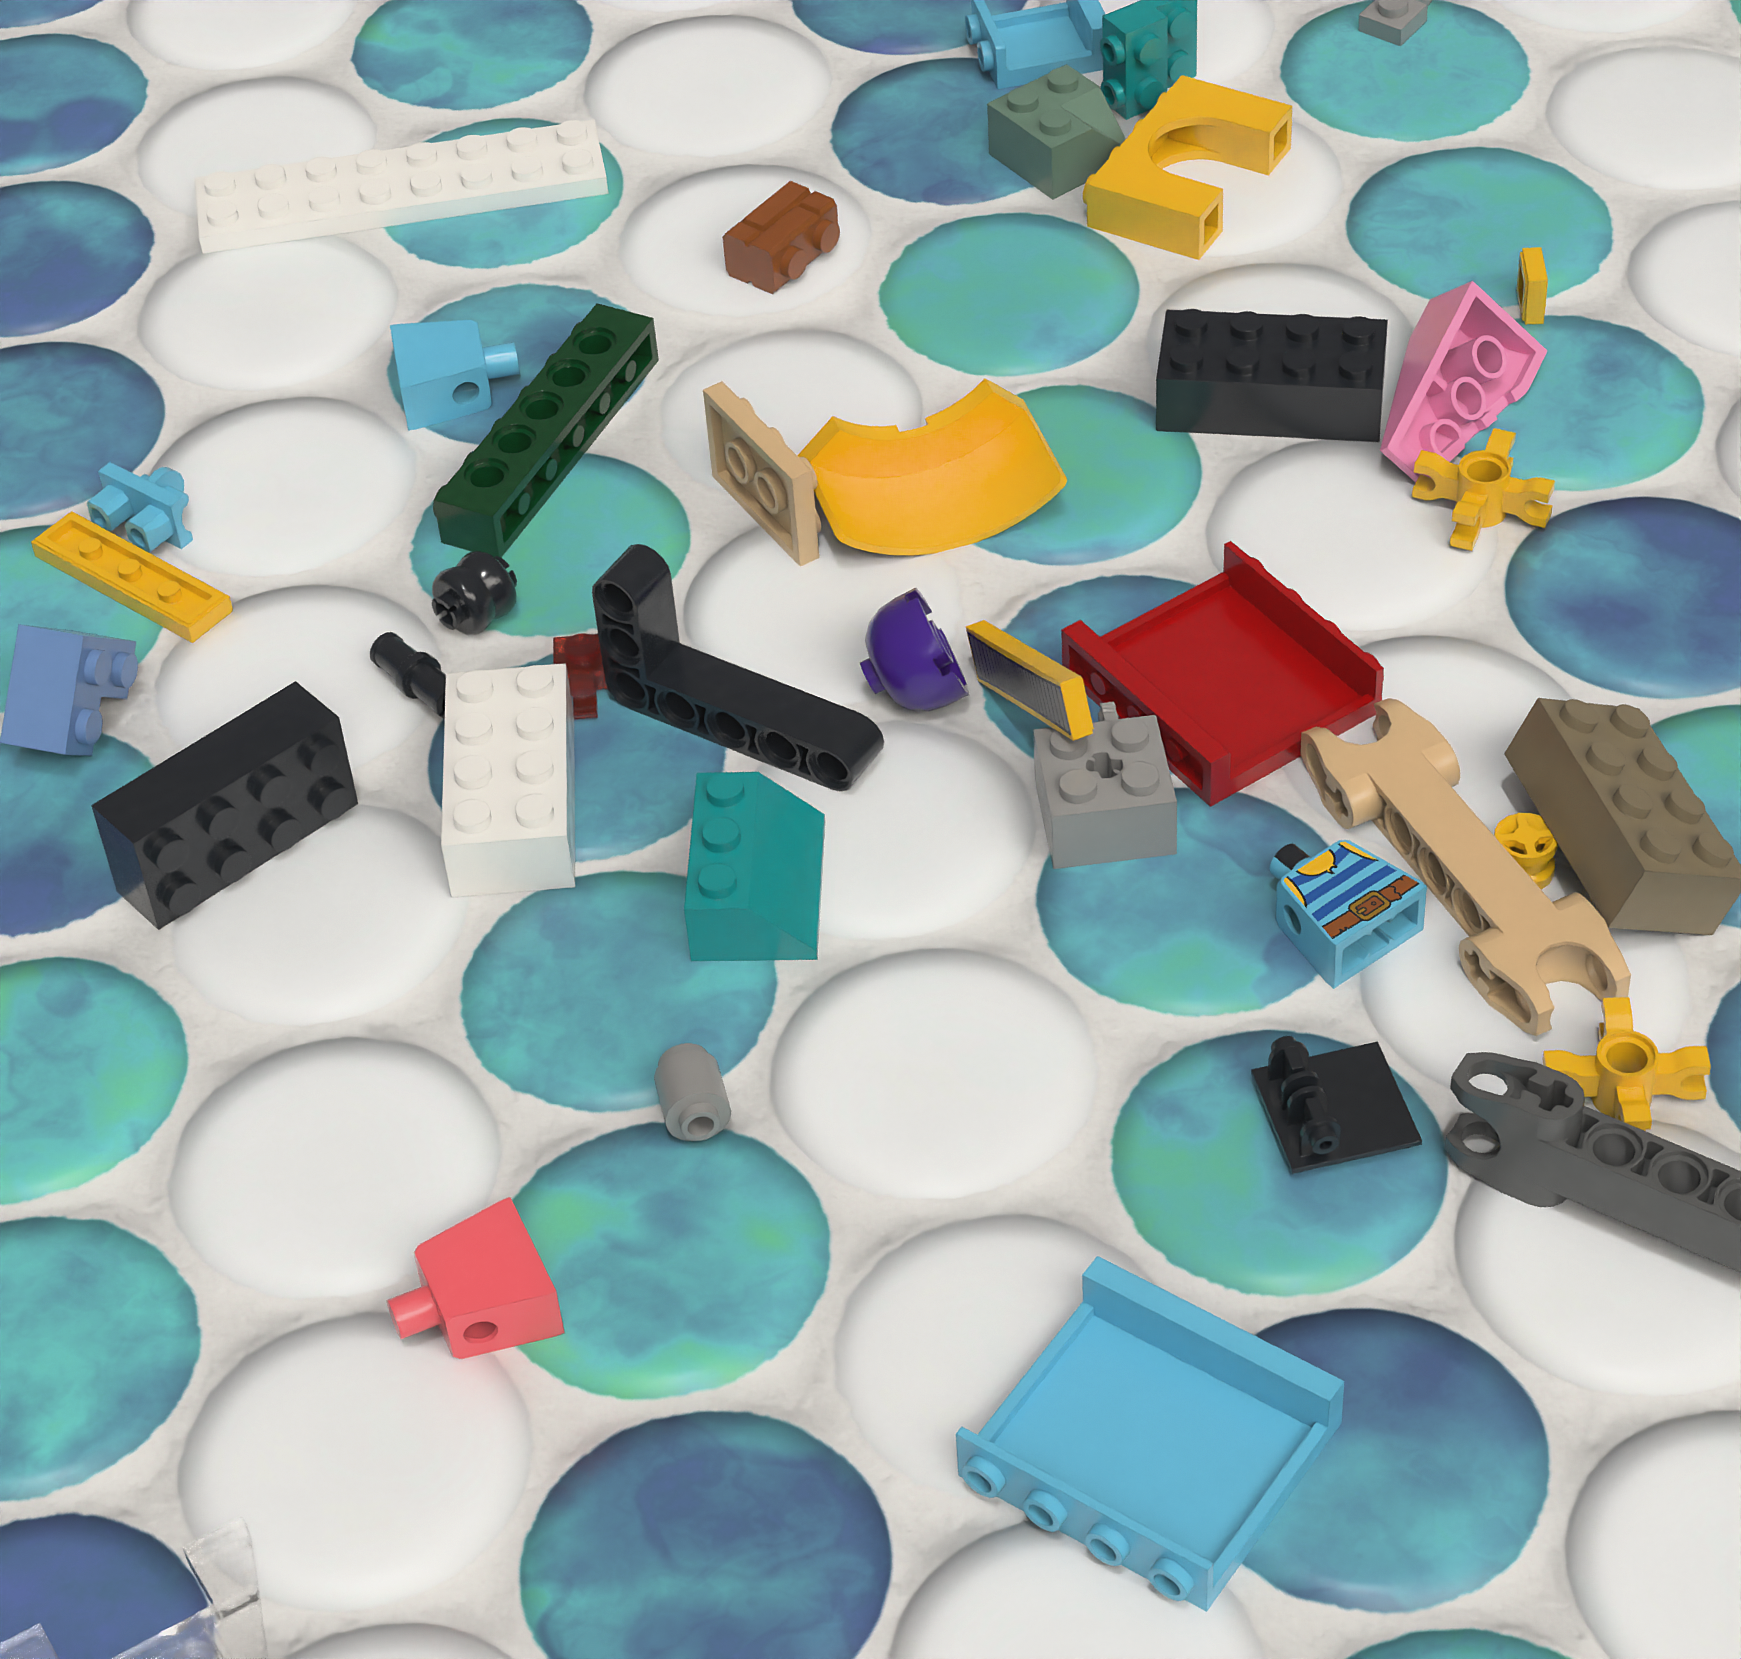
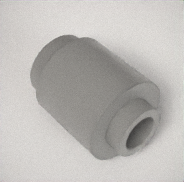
M692 1043L679 1044L665 1051L658 1061L654 1081L668 1131L674 1137L684 1141H702L715 1136L726 1127L731 1117V1108L717 1060L702 1046Z

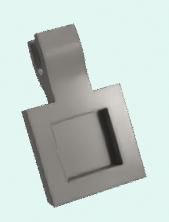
M1374 0L1359 14V31L1402 46L1427 21V9L1432 0Z

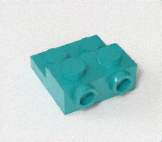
M1140 0L1102 16L1100 51L1103 57V82L1100 89L1110 109L1116 111L1125 120L1151 110L1156 105L1159 96L1163 92H1167V88L1172 87L1181 75L1191 78L1197 76V0Z

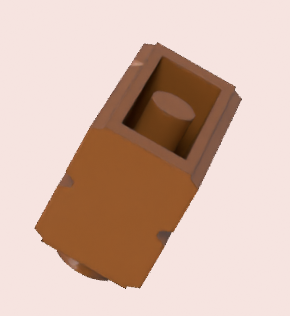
M789 181L722 236L725 267L729 276L747 284L752 281L754 287L770 294L775 293L790 279H798L808 264L823 252L828 253L833 250L839 240L840 227L838 225L837 204L834 199L817 191L811 193L809 188Z

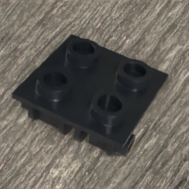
M1283 1036L1272 1043V1052L1268 1058V1066L1251 1069L1252 1078L1292 1174L1422 1145L1421 1136L1378 1041L1309 1057V1052L1303 1043L1296 1041L1292 1036Z

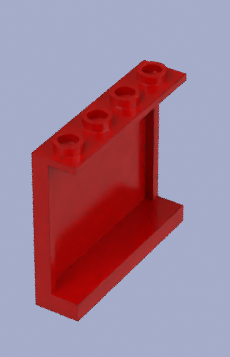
M1232 541L1224 544L1222 573L1101 637L1081 619L1061 629L1062 666L1082 677L1086 695L1099 707L1100 703L1114 702L1118 719L1156 715L1169 770L1210 807L1301 757V732L1314 727L1327 728L1334 735L1339 736L1375 716L1374 704L1382 701L1384 668L1372 654L1360 649L1341 633L1335 623L1324 619L1306 604L1295 590L1283 585L1264 568L1258 559L1247 555Z

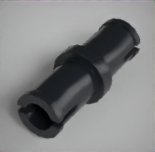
M386 632L380 635L371 646L370 660L378 667L383 668L396 680V686L403 694L412 699L419 698L429 705L436 714L445 719L446 674L441 671V665L437 659L426 652H417L394 632Z

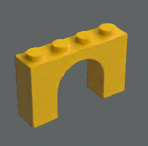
M1181 75L1167 92H1163L1159 96L1156 105L1145 118L1137 121L1132 133L1125 141L1112 150L1109 159L1097 173H1093L1088 177L1083 189V202L1087 204V227L1200 260L1223 232V188L1169 173L1163 170V168L1181 161L1204 159L1223 162L1269 176L1291 149L1292 105Z

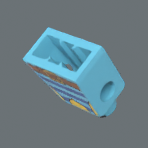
M1339 840L1314 857L1309 856L1296 844H1287L1275 854L1271 861L1270 873L1280 880L1277 884L1276 921L1278 926L1333 989L1424 929L1427 886L1415 877L1350 840Z

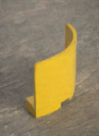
M986 378L953 405L926 417V426L900 432L896 425L867 426L854 424L832 416L797 455L799 458L805 457L816 473L818 485L814 489V493L836 538L853 548L887 555L914 556L934 554L980 542L1016 525L1036 512L1055 497L1067 483V478L1025 401Z

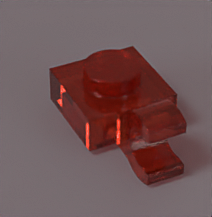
M581 633L573 636L554 637L553 664L566 663L570 695L573 696L574 720L598 718L597 690L608 689L604 678L598 634Z

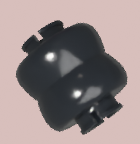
M473 551L467 553L455 567L441 571L432 584V594L434 597L432 600L433 611L436 616L440 613L443 615L439 621L448 629H456L466 635H474L483 632L493 619L508 614L516 604L515 587L517 585L514 571L507 572L506 570L510 565L501 557H493L484 551Z

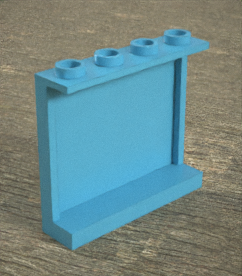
M1097 1256L1082 1274L1083 1302L978 1435L964 1427H961L956 1433L958 1476L962 1477L980 1495L988 1498L998 1497L1024 1511L1027 1517L1040 1528L1051 1532L1058 1530L1086 1545L1089 1551L1102 1562L1111 1566L1122 1565L1148 1579L1164 1596L1175 1601L1186 1600L1207 1612L1341 1425L1344 1381Z

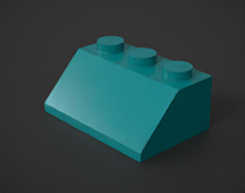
M705 772L696 774L684 903L691 961L818 960L825 814L760 772Z

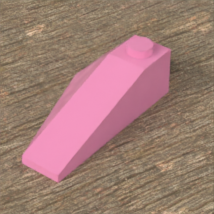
M1474 281L1430 299L1407 345L1380 451L1415 483L1419 475L1430 477L1425 474L1414 473V464L1421 450L1436 453L1449 462L1465 449V444L1479 431L1488 428L1497 420L1496 416L1509 404L1517 402L1528 392L1547 350Z

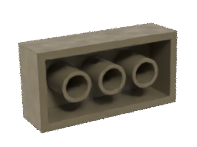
M1537 698L1504 755L1599 913L1605 919L1608 928L1713 935L1741 894V864L1735 857L1732 846L1722 837L1707 814L1704 803L1694 794L1678 769L1676 760L1667 752L1650 726L1648 717L1639 708L1626 704L1613 706L1585 703L1577 699L1565 701Z

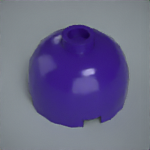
M916 587L892 599L881 607L871 619L865 636L869 658L860 662V666L875 694L886 690L899 706L912 711H932L968 696L969 691L965 687L967 685L965 677L941 628L938 629L933 620L928 621L926 615L932 613V610Z

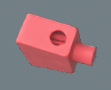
M511 1197L489 1206L418 1245L413 1254L421 1287L386 1300L390 1316L400 1339L438 1325L451 1355L459 1359L540 1341L564 1333L557 1291Z

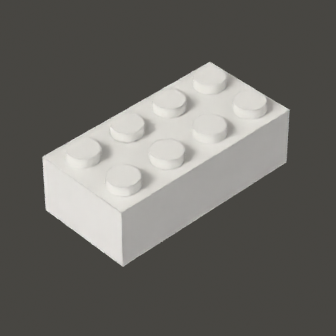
M566 663L446 673L441 848L451 898L575 887L574 711Z

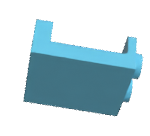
M971 0L972 14L965 15L967 39L970 45L977 44V54L981 70L983 72H990L997 90L1025 85L1066 64L1081 74L1103 70L1100 41L1102 39V16L1105 15V12L1099 0H1066L1064 3L991 16L984 0Z

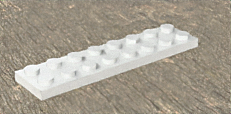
M595 119L587 121L569 120L559 125L532 129L521 127L510 132L484 136L467 135L457 140L436 143L418 142L409 147L388 150L370 149L359 154L333 158L316 157L310 161L286 165L267 164L258 169L231 173L219 171L208 176L195 178L198 234L203 254L609 194Z

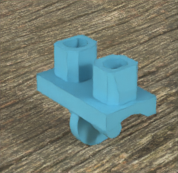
M111 462L98 471L103 490L87 502L91 522L111 532L125 521L124 525L128 539L134 545L149 553L164 541L183 549L193 540L192 533L186 530L182 523L183 509L189 502V496L184 493V479L180 473L169 467H161L150 476L144 474L140 477Z

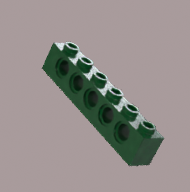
M596 303L586 317L574 326L571 335L556 353L548 357L542 370L529 385L521 390L518 399L502 418L495 421L489 434L474 451L466 456L460 469L436 493L433 500V512L435 517H437L441 543L471 552L484 551L493 557H503L659 361L654 318Z

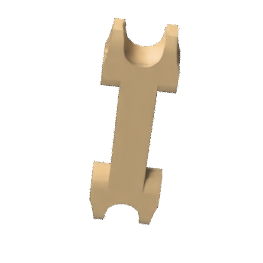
M1387 698L1374 704L1376 717L1373 728L1377 734V742L1363 745L1348 743L1334 735L1327 728L1314 727L1301 732V757L1319 793L1323 806L1337 823L1345 829L1353 828L1371 820L1469 937L1461 940L1459 944L1460 961L1467 978L1489 1006L1503 1014L1521 1030L1537 1036L1552 1029L1550 1018L1555 1007L1550 999L1546 984L1559 981L1576 983L1593 993L1601 1001L1602 998L1628 997L1631 973L1608 929L1605 919L1583 895L1576 892L1553 902L1550 901L1452 788L1459 784V763L1451 745L1431 722L1418 715L1401 701Z

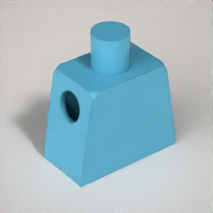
M473 320L390 325L408 431L489 409L492 405L488 380L520 374L515 343L482 347L478 323Z

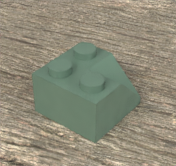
M1067 64L987 103L989 155L1052 200L1085 184L1088 177L1093 173L1096 174L1109 159L1112 150L1116 146H1120L1126 139L1100 87Z

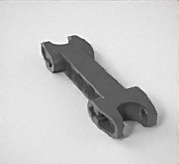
M1492 1052L1466 1053L1451 1076L1450 1089L1459 1103L1474 1113L1460 1114L1454 1127L1446 1135L1445 1150L1459 1167L1499 1192L1529 1205L1554 1207L1563 1203L1568 1198L1741 1273L1740 1170L1584 1106L1585 1097L1582 1087L1576 1080L1564 1073L1537 1062L1517 1059ZM1479 1074L1495 1075L1505 1082L1507 1091L1503 1095L1487 1092L1472 1086L1469 1080ZM1477 1134L1490 1137L1501 1145L1489 1153H1479L1467 1148L1463 1140L1468 1136Z

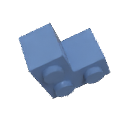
M18 624L0 743L64 755L92 756L93 746L98 741L102 731L103 721L99 711L101 697L127 699L129 688L136 679L138 671V661L135 655L136 641L74 630Z

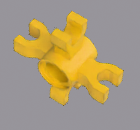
M1494 428L1488 439L1486 449L1466 454L1460 460L1459 465L1450 463L1436 453L1421 450L1414 464V473L1425 474L1430 477L1419 475L1413 487L1412 497L1423 500L1445 498L1456 501L1452 512V521L1457 523L1450 537V546L1472 551L1481 528L1492 527L1501 523L1506 518L1507 513L1518 516L1530 525L1546 527L1552 514L1553 505H1548V502L1554 491L1555 481L1541 477L1527 480L1511 477L1514 458L1509 457V454L1515 443L1516 433Z
M1629 997L1602 998L1601 1008L1604 1022L1599 1023L1598 1027L1600 1042L1597 1046L1596 1055L1579 1056L1563 1050L1543 1051V1065L1576 1080L1583 1089L1584 1097H1591L1598 1111L1644 1131L1651 1129L1650 1106L1653 1095L1669 1094L1685 1100H1702L1706 1098L1707 1090L1704 1075H1710L1711 1069L1707 1046H1688L1670 1053H1658L1656 1045L1650 1038L1633 1031L1632 1009Z

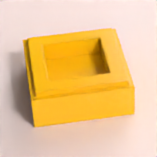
M1522 248V252L1519 254L1516 287L1521 319L1525 325L1544 324L1548 277L1542 248Z

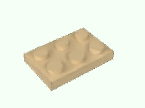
M723 381L703 389L712 477L800 567L818 559L817 533L821 531V521L815 509L814 489L817 488L818 481L810 462L805 457L799 458L785 444L780 432L774 427L769 428L755 414L749 401L745 398H739Z

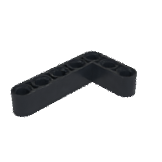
M642 544L630 545L592 586L605 683L611 695L628 709L836 791L848 790L883 749V734L878 726L867 716L681 644L679 641L670 569L663 557L654 549Z

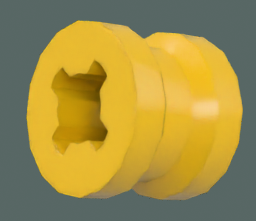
M1516 813L1502 819L1495 828L1494 836L1542 890L1551 883L1554 877V855L1558 848L1557 841L1542 816L1533 813Z

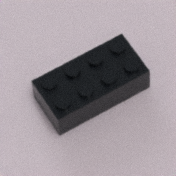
M1166 309L1156 376V431L1379 442L1388 320L1369 319L1362 316L1344 318L1312 316L1309 314H1258L1251 311L1234 313L1201 311L1198 309Z
M295 681L92 804L91 807L116 891L153 926L160 930L232 883L239 881L273 857L291 848L294 844L330 821L340 817L346 811L356 806L358 800L339 717Z

